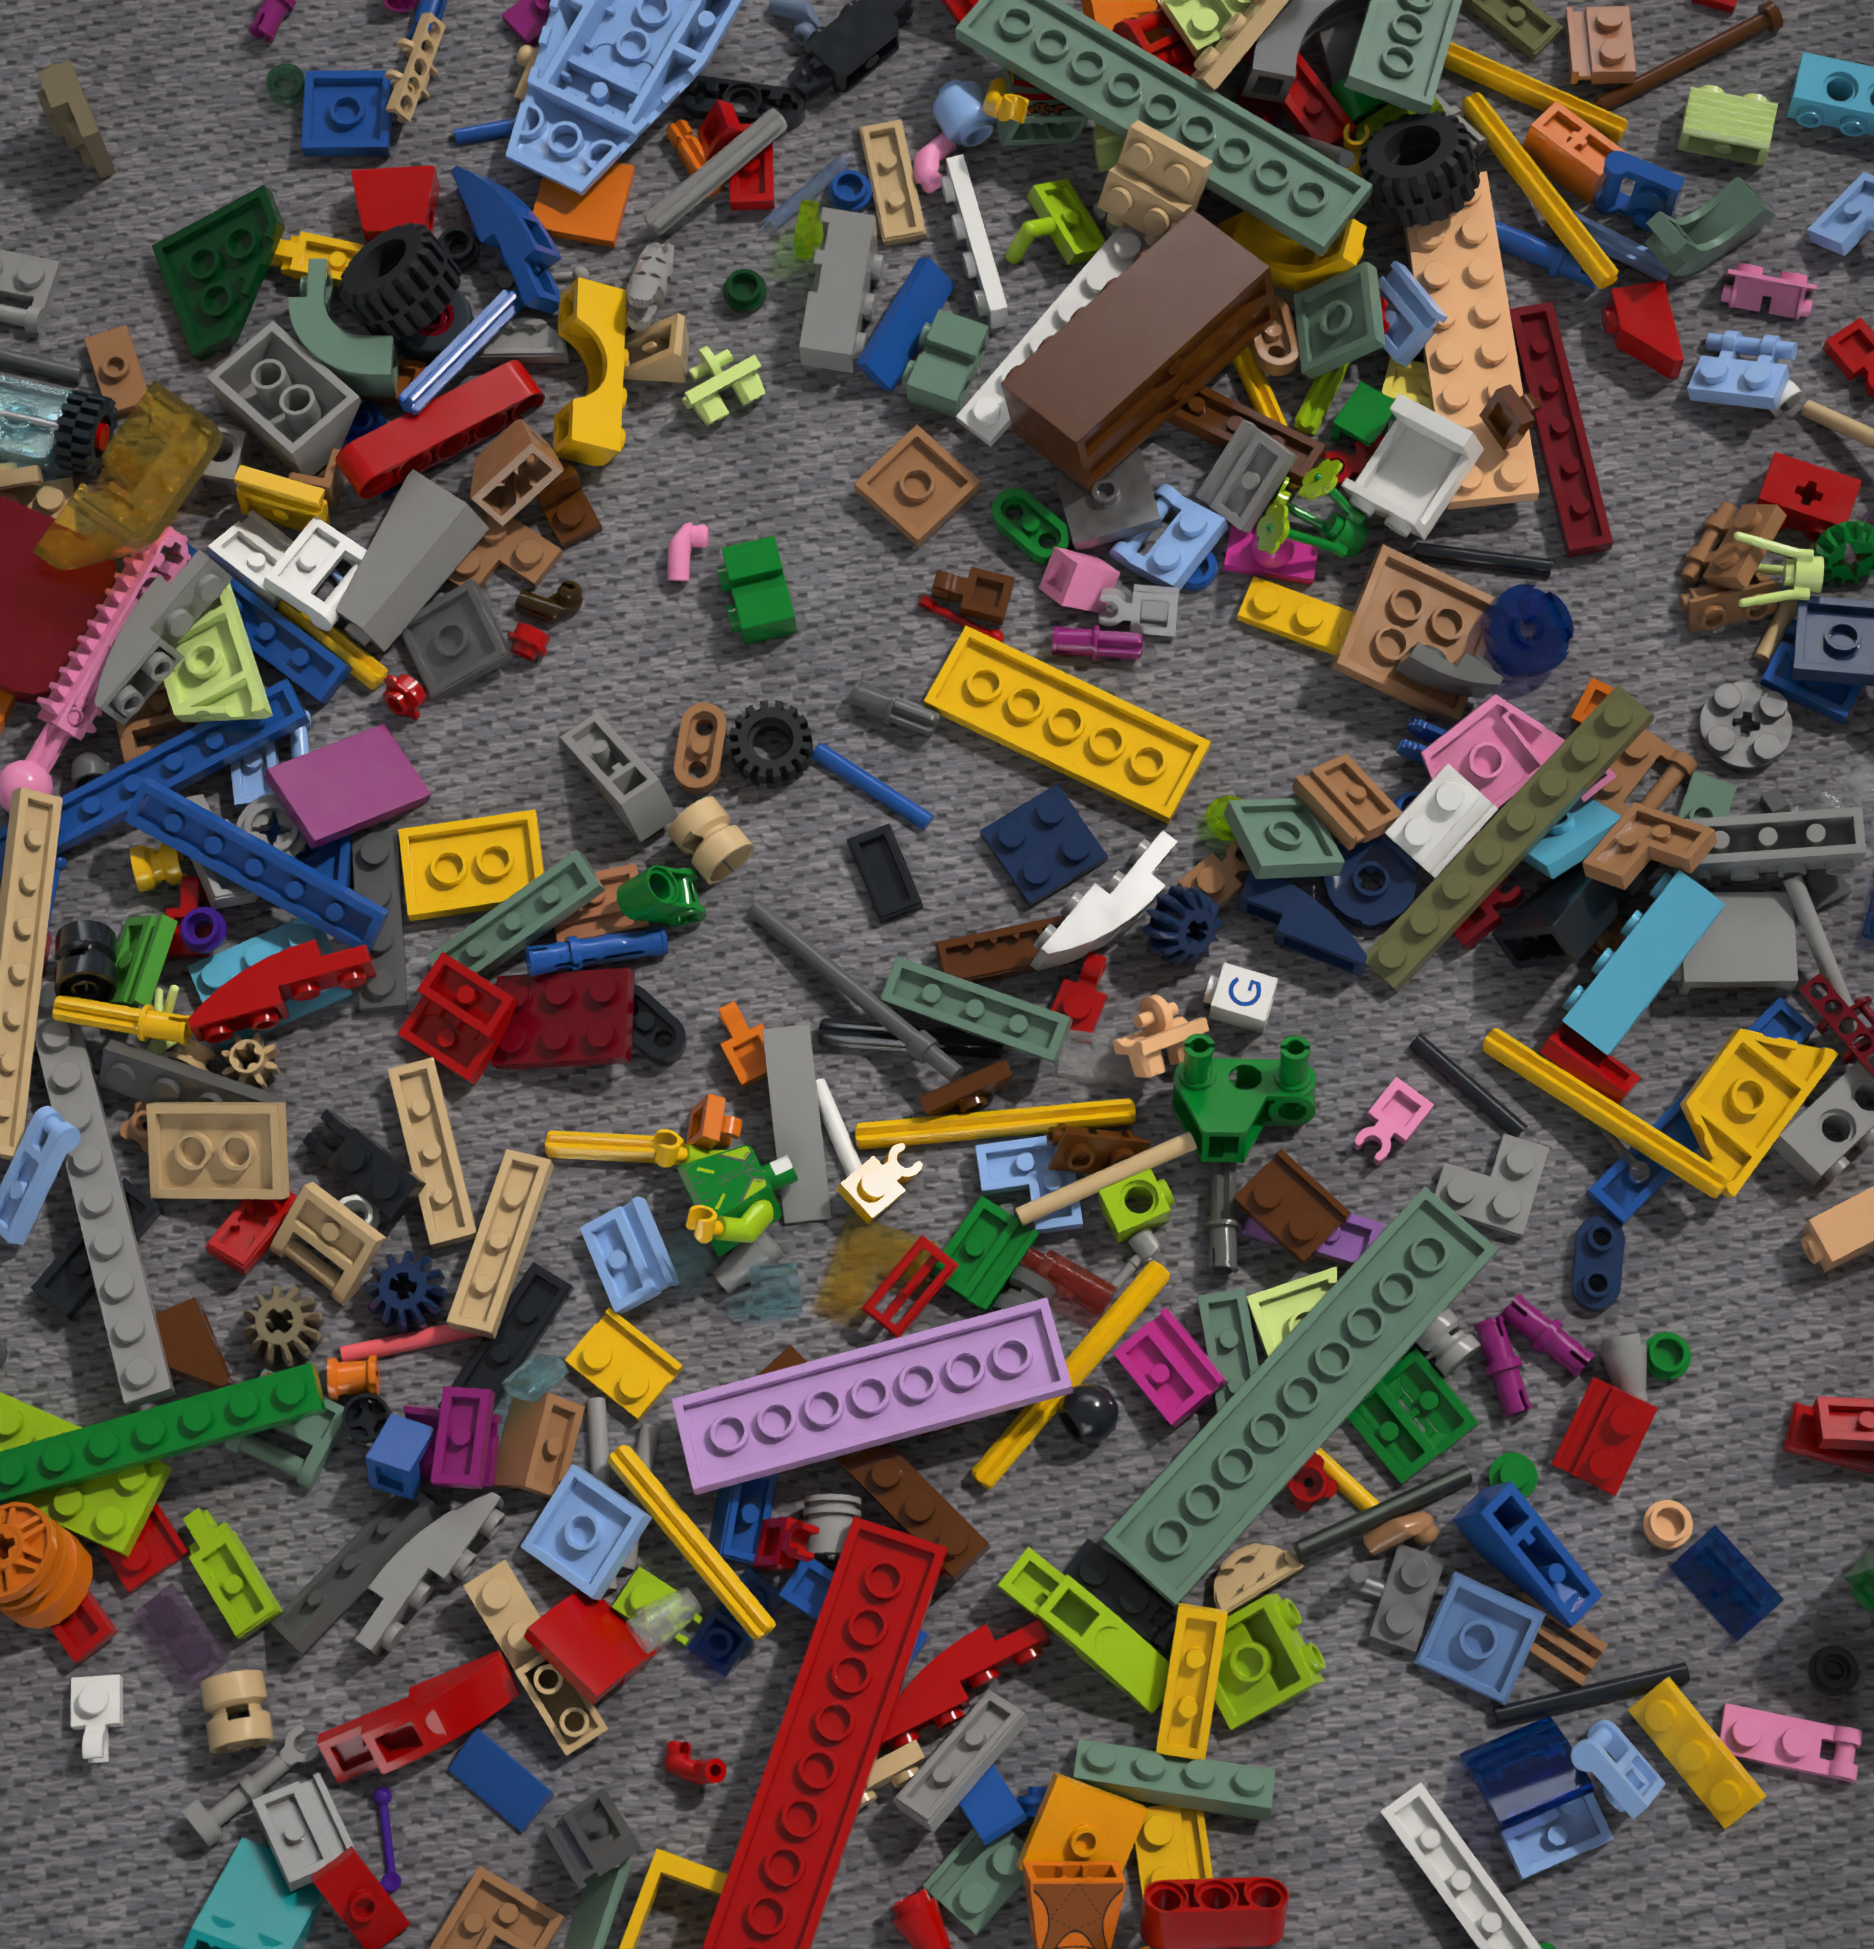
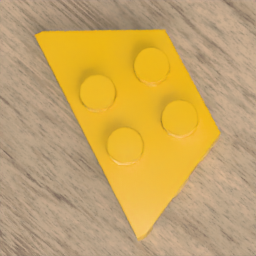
M1742 1028L1732 1032L1680 1103L1706 1161L1729 1176L1728 1184L1722 1192L1727 1198L1736 1196L1838 1056L1835 1050L1829 1048L1819 1049L1797 1044V1041L1781 1037L1771 1038L1764 1036L1762 1033Z

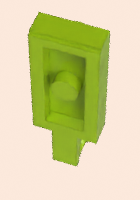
M200 1508L195 1509L183 1518L196 1541L188 1547L192 1554L189 1559L238 1639L245 1640L283 1613L282 1608L238 1535L230 1528L227 1522L218 1525L209 1510H201Z

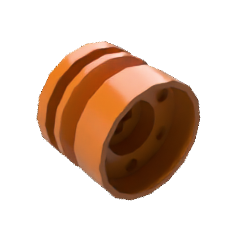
M10 1502L1 1505L0 1611L25 1628L43 1629L60 1623L75 1612L87 1595L93 1577L92 1557L82 1541L32 1504Z

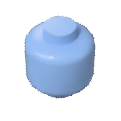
M952 80L943 85L938 92L939 96L934 101L932 113L946 138L956 143V145H963L965 147H974L984 142L992 134L996 119L987 116L983 112L982 105L986 93L982 86L974 81L961 82L960 80Z

